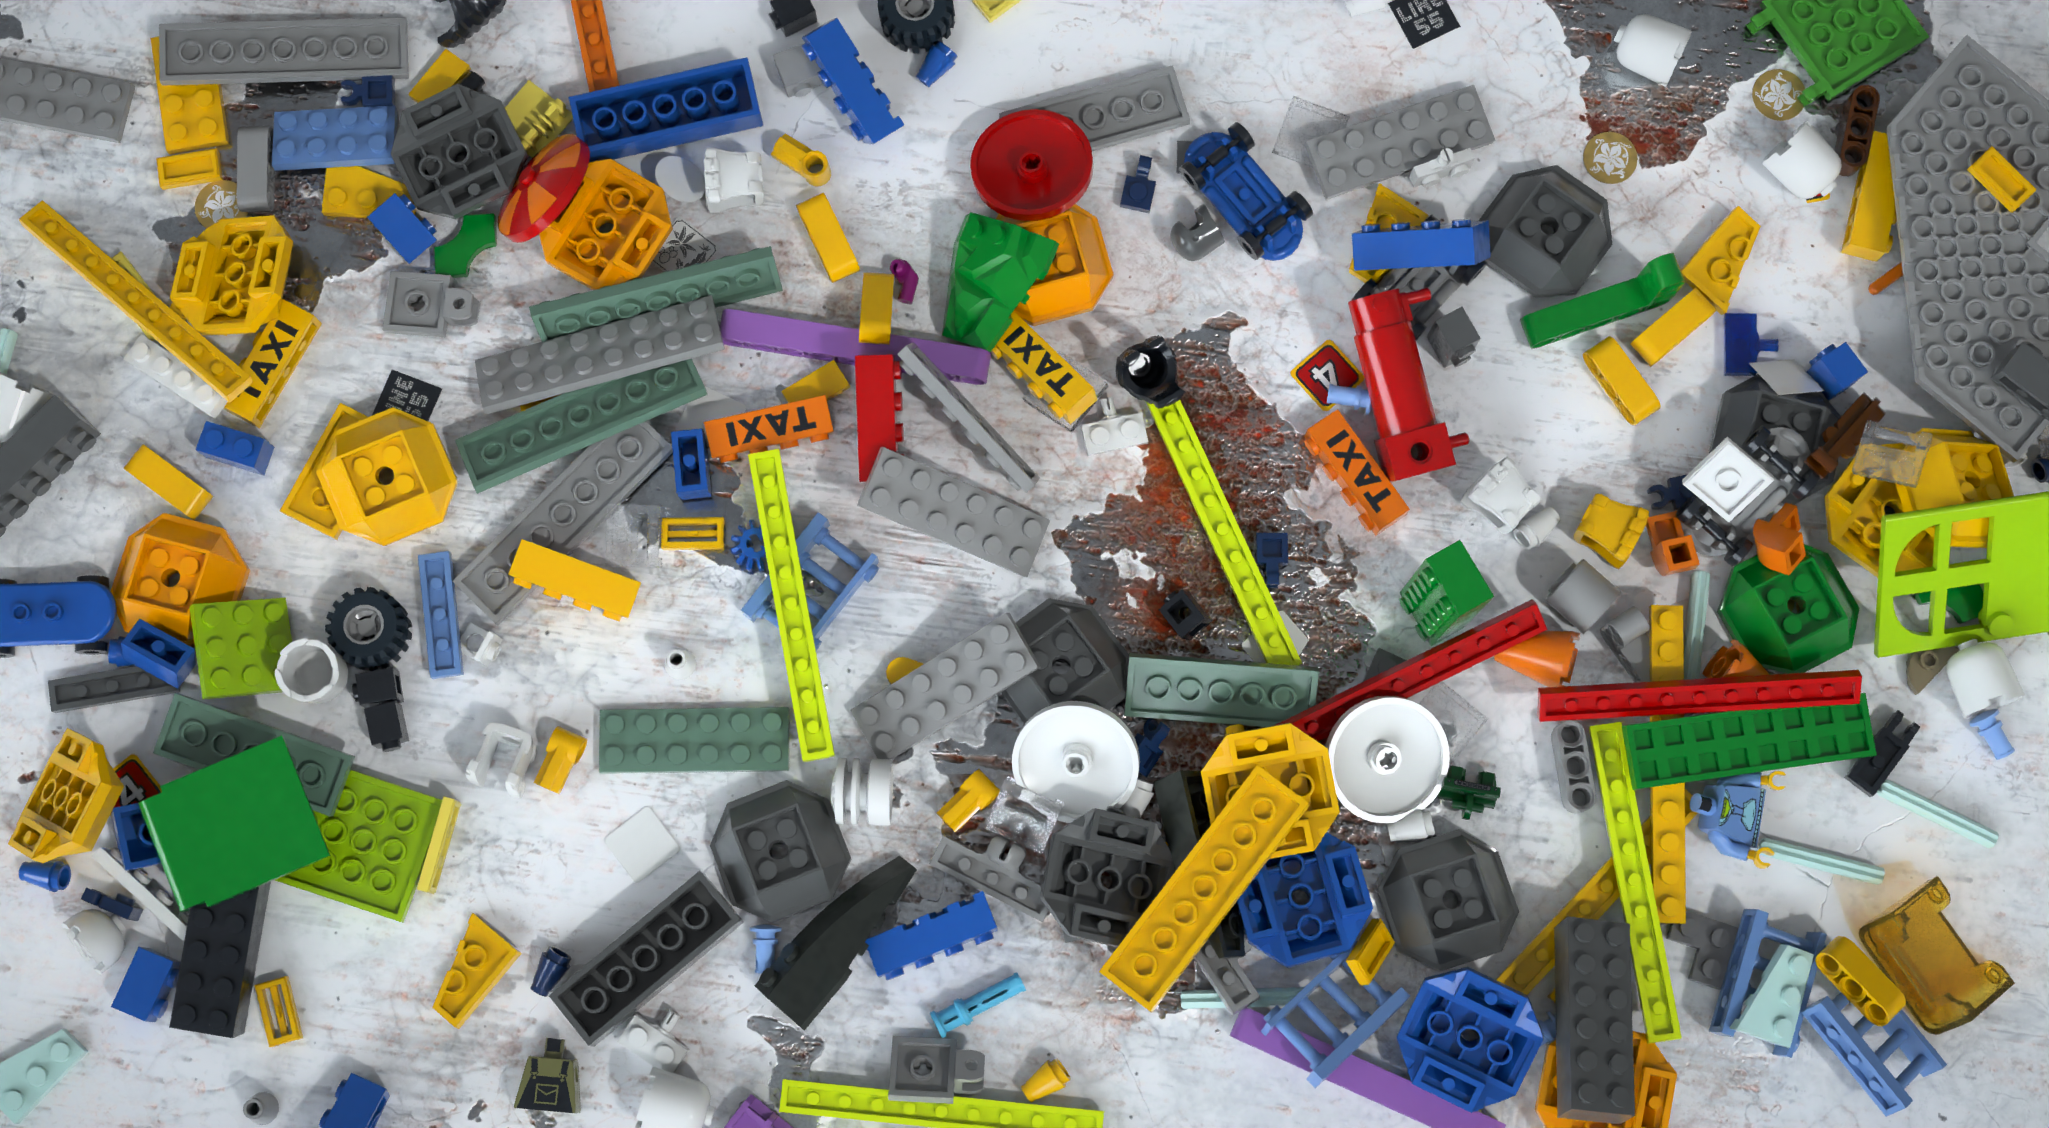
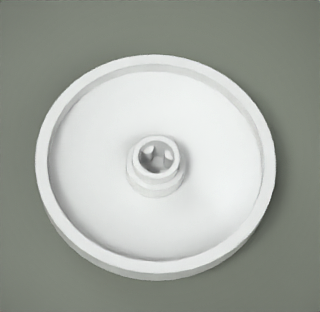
M1377 696L1361 701L1351 707L1336 722L1325 746L1328 748L1337 800L1355 815L1372 822H1397L1410 814L1424 810L1440 792L1443 779L1447 776L1449 768L1448 741L1437 719L1421 705L1398 696Z
M1083 701L1059 702L1038 711L1022 727L1012 754L1014 779L1024 798L1042 814L1066 823L1073 822L1095 808L1107 811V806H1112L1120 809L1129 799L1136 786L1140 767L1138 746L1126 724L1111 711L1099 705Z

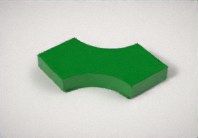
M494 213L464 215L463 224L457 236L447 244L434 247L435 274L451 275L453 278L469 276L470 266L475 257L485 249L497 246L496 216Z
M1980 584L1947 589L1946 610L1953 615L1957 623L1961 624L1978 618V614L1983 608L1984 595ZM1931 591L1914 594L1919 606L1930 604Z

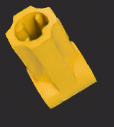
M786 133L779 137L771 153L772 158L806 178V181L812 186H823L830 180L831 169L826 156L822 152L813 151ZM813 165H823L820 172H809Z
M557 726L546 747V752L548 753L534 783L560 794L573 765L579 762L584 753L587 738Z
M980 769L970 775L959 787L960 790L937 812V815L955 833L979 810H984L1001 793V790Z

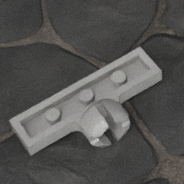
M945 835L942 837L929 863L931 866L1041 922L1044 921L1049 910L1039 898L1042 885L1020 872V867L1026 857V850L1021 845L1013 843L1005 858L1003 854L1010 842V839L1006 837L996 836L992 838L984 853H979Z
M1244 932V944L1246 954L1251 950L1252 945L1248 943L1246 934ZM1207 940L1194 959L1233 1016L1259 1000L1260 995L1238 963L1239 958L1219 959Z

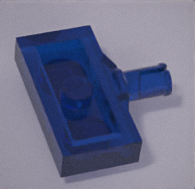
M1725 313L1723 316L1724 376H1755L1757 372L1749 363L1757 362L1760 351L1778 352L1779 341L1778 339L1759 338L1757 314Z

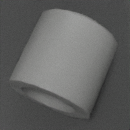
M1582 559L1577 565L1573 563L1550 587L1548 591L1551 593L1547 596L1546 601L1584 634L1607 611L1622 592L1585 559Z

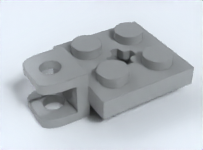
M391 271L382 330L385 333L446 338L447 324L465 327L477 324L480 302L470 291L453 288L454 279L451 275ZM418 297H422V301L425 303L424 308H421L420 311H416L414 307H411V303L417 302Z
M893 1036L888 1101L953 1104L954 1093H980L983 1091L985 1055L974 1050H958L957 1039ZM920 1064H926L927 1069L932 1071L925 1076H921L914 1069H919Z

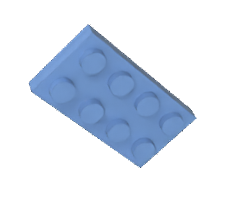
M394 105L274 112L272 166L275 171L395 164L391 156V150L397 134V108Z

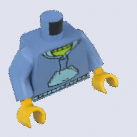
M1774 771L1768 776L1762 775L1761 772L1721 777L1716 785H1706L1703 795L1696 793L1692 796L1689 806L1691 811L1700 813L1698 821L1699 830L1708 834V839L1721 854L1743 861L1751 859L1755 866L1760 869L1768 868L1771 865L1762 862L1759 854L1763 853L1773 856L1774 852L1772 849L1762 847L1758 851H1754L1751 848H1757L1766 789L1761 788V786L1768 785L1770 789L1775 791L1784 789L1786 786L1777 787L1772 783L1774 775L1785 776L1784 772Z

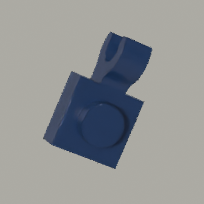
M1140 155L1136 177L1126 176L1120 207L1150 213L1156 181L1148 180L1152 157Z
M1256 533L1257 566H1265V584L1267 588L1278 589L1279 566L1288 565V533Z
M1149 718L1144 724V736L1139 733L1135 736L1140 757L1139 775L1146 778L1163 753L1158 746L1170 731V728L1163 722L1158 723L1153 718Z

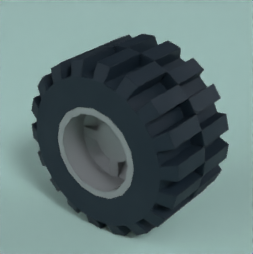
M878 0V13L883 33L886 38L889 37L892 45L897 46L899 44L902 51L907 52L908 48H912L913 53H919V49L925 48V51L929 52L932 45H936L939 41L943 43V37L948 39L951 35L950 28H954L955 11L953 0Z
M359 587L354 589L355 594L353 595L348 592L341 595L344 600L341 603L336 600L332 605L335 608L334 613L328 612L326 617L331 621V624L325 625V632L330 635L327 637L329 645L338 654L343 656L342 659L360 670L367 668L370 671L378 670V666H381L383 669L390 667L389 661L392 659L397 663L401 659L398 655L401 650L406 652L409 648L405 641L412 639V633L408 630V628L412 627V623L407 617V611L397 600L381 589L378 592L374 587H367V590L364 591Z

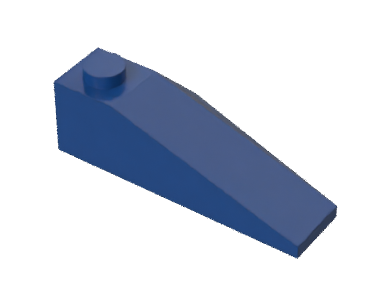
M138 803L113 808L111 817L125 871L160 864L161 861Z

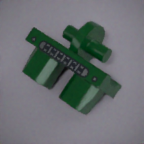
M1452 765L1449 767L1447 776L1443 779L1438 799L1452 801L1451 808L1461 809L1462 819L1469 820L1472 812L1483 814L1484 807L1494 809L1497 798H1500L1501 788L1496 787L1495 774L1485 771L1478 772L1476 783L1465 781L1466 769Z

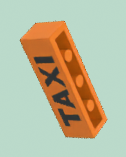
M826 395L704 422L711 457H719L720 463L737 460V453L749 451L750 454L768 451V446L780 444L781 450L799 446V439L810 437L811 443L829 439L828 433L834 432Z
M1338 409L1307 429L1304 436L1307 439L1304 441L1307 449L1313 456L1318 455L1324 463L1322 468L1326 476L1331 481H1337L1342 488L1340 491L1342 498L1350 507L1352 505L1355 506L1360 513L1358 519L1368 532L1372 530L1375 536H1377L1407 515L1410 508Z

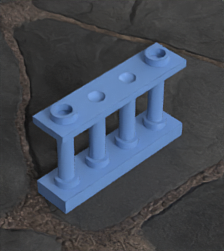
M819 512L796 539L801 569L803 568L838 595L828 610L806 595L809 613L819 620L812 629L816 651L822 643L819 638L864 581L869 583L879 570V567L876 566L879 560L875 554L872 553L864 561L829 534L830 530H828L830 526L828 519ZM815 544L818 546L824 545L858 571L847 586L810 559L811 555L809 552ZM770 575L766 577L741 611L753 623L758 617L760 619L765 618L779 628L776 610L772 608L773 604L770 603L773 599Z
M1744 909L1709 1032L1720 1036L1734 1037L1736 1030L1730 1029V1026L1735 1019L1740 1018L1743 1002L1750 994H1754L1757 990L1752 988L1749 983L1752 971L1755 968L1764 971L1770 962L1769 959L1761 957L1758 953L1761 940L1767 938L1780 944L1790 945L1814 954L1791 1047L1787 1048L1775 1044L1773 1055L1792 1058L1793 1053L1800 1044L1799 1031L1804 1017L1801 1012L1807 1007L1818 968L1815 962L1816 956L1826 947L1825 940L1827 934L1807 932L1804 939L1768 926L1767 918L1769 913L1759 909Z
M1356 940L1349 952L1330 956L1333 961L1282 1009L1276 1005L1263 1018L1267 1022L1261 1030L1264 1036L1276 1027L1311 1063L1309 1067L1313 1071L1307 1077V1081L1315 1089L1399 1010L1410 997L1402 987L1394 994L1389 990L1386 992L1372 979L1369 985H1362L1377 1000L1375 1004L1379 1008L1371 1015L1368 1011L1364 1013L1329 977L1342 965L1355 978L1346 959L1356 945ZM1319 985L1355 1021L1353 1025L1357 1029L1350 1036L1346 1032L1342 1033L1308 998ZM1297 1006L1333 1042L1332 1046L1335 1050L1328 1057L1324 1053L1320 1054L1285 1018Z
M1841 992L1833 1000L1826 996L1808 1005L1801 1013L1886 1117L1907 1108L1913 1100L1904 1089L1919 1073L1925 1077L1943 1069L1947 1065L1902 1009L1887 1025L1882 1026L1890 1037L1873 1052L1862 1036L1874 1024L1863 1016L1852 1026L1841 1013V1010L1850 1002ZM1899 1047L1911 1063L1895 1079L1883 1063Z

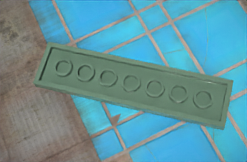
M769 246L756 248L733 256H724L705 263H696L673 271H664L645 278H636L613 286H604L585 293H576L553 301H544L540 304L529 306L540 339L542 342L597 326L658 311L681 303L691 302L712 295L715 307L717 308L780 292L783 289L772 248Z
M688 359L561 394L458 438L455 442L472 485L478 494L708 394L693 360Z

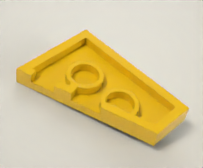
M360 166L326 168L322 213L324 216L367 218L394 193L398 197L404 194L413 204L414 202L405 184ZM414 209L412 212L416 215V209Z
M1379 183L1365 225L1380 224V229L1391 228L1392 223L1410 222V226H1420L1421 222H1424L1429 215ZM1353 258L1349 267V273L1364 283L1371 278L1379 283L1389 271V269L1354 271Z
M1739 206L1735 207L1681 269L1685 282L1692 289L1697 287L1721 315L1727 312L1730 304L1728 302L1733 290L1737 287L1740 272L1745 260L1749 257L1761 227Z
M474 913L469 918V927L463 940L459 942L456 949L458 951L451 970L446 973L432 1007L457 1029L461 1028L522 954Z

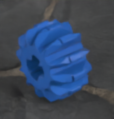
M752 519L749 520L750 529L746 530L743 525L738 526L742 536L732 535V542L738 545L733 546L730 550L733 555H739L736 559V563L739 566L747 562L746 569L752 572L755 564H757L759 571L764 572V563L767 562L765 547L760 546L761 551L755 552L750 547V545L754 546L753 541L759 540L761 544H764L761 524L757 528L755 521Z

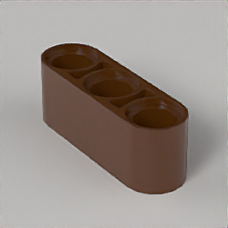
M1861 85L1857 87L1844 104L1834 150L1841 159L1842 167L1839 173L1841 176L1849 177L1854 175L1867 161L1880 102V95L1873 86ZM1856 98L1864 100L1867 107L1860 106ZM1851 126L1857 127L1861 135L1854 134ZM1845 154L1851 155L1855 159V163L1848 162Z

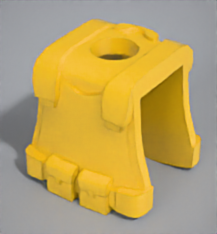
M1595 494L1581 519L1582 522L1578 525L1573 535V539L1577 543L1592 549L1606 560L1610 566L1619 570L1629 558L1647 524L1649 511L1642 507L1638 508L1618 503L1602 494Z

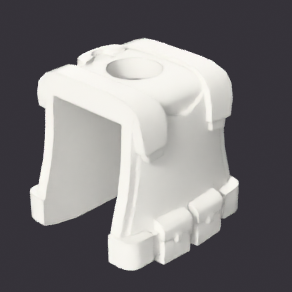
M716 147L706 148L704 176L706 203L710 214H720V212L738 207L762 205L764 195L761 154L755 151L740 153L716 149Z
M1509 457L1502 459L1487 469L1466 490L1460 500L1467 509L1469 508L1483 516L1502 534L1511 532L1518 525L1519 521L1541 501V497L1526 483L1515 466L1516 463Z
M492 722L483 731V735L486 737L475 761H469L465 774L466 778L470 783L483 787L498 743L501 742L520 748L507 776L505 785L510 796L521 799L526 787L523 779L529 763L535 760L536 746L531 735L527 732L505 724Z

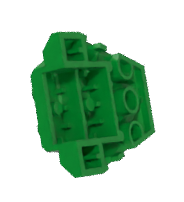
M972 212L967 214L954 242L942 336L991 352L1013 322L1011 314L1020 302L1026 304L1031 297L1027 294V291L1037 278L1043 280L1047 275L1059 243L1042 235L1029 232L1015 224Z

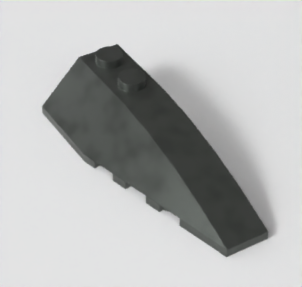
M1179 770L1153 782L1163 830L1176 870L1211 826L1201 771ZM1237 903L1234 904L1208 938L1219 959L1241 958L1245 956L1244 930L1240 914L1237 912Z
M898 856L846 890L822 910L791 943H788L782 949L780 956L770 968L763 971L759 981L754 986L805 1031L847 981L852 973V970L849 969L850 964L857 954L863 956L869 946L865 943L866 939L874 928L880 929L886 920L885 910L887 906L896 904L917 869L901 856Z

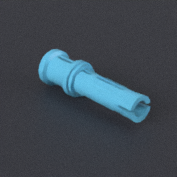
M1016 972L1014 975L964 1001L962 998L955 999L953 1005L937 1013L932 1011L930 1016L940 1036L945 1038L947 1032L963 1024L968 1026L973 1021L972 1018L1022 991H1026Z

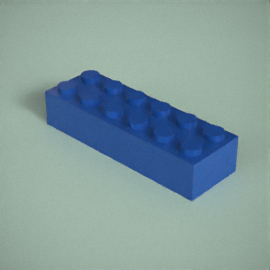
M748 57L569 97L577 137L583 140L590 150L589 163L607 159H619L764 126Z

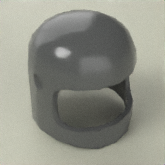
M1205 204L1195 209L1197 222L1193 227L1187 229L1178 221L1171 229L1170 237L1174 248L1188 261L1202 259L1225 242Z

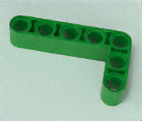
M1668 253L1648 262L1636 278L1532 312L1522 317L1520 322L1530 348H1539L1660 307L1668 303L1685 284V279L1674 253Z

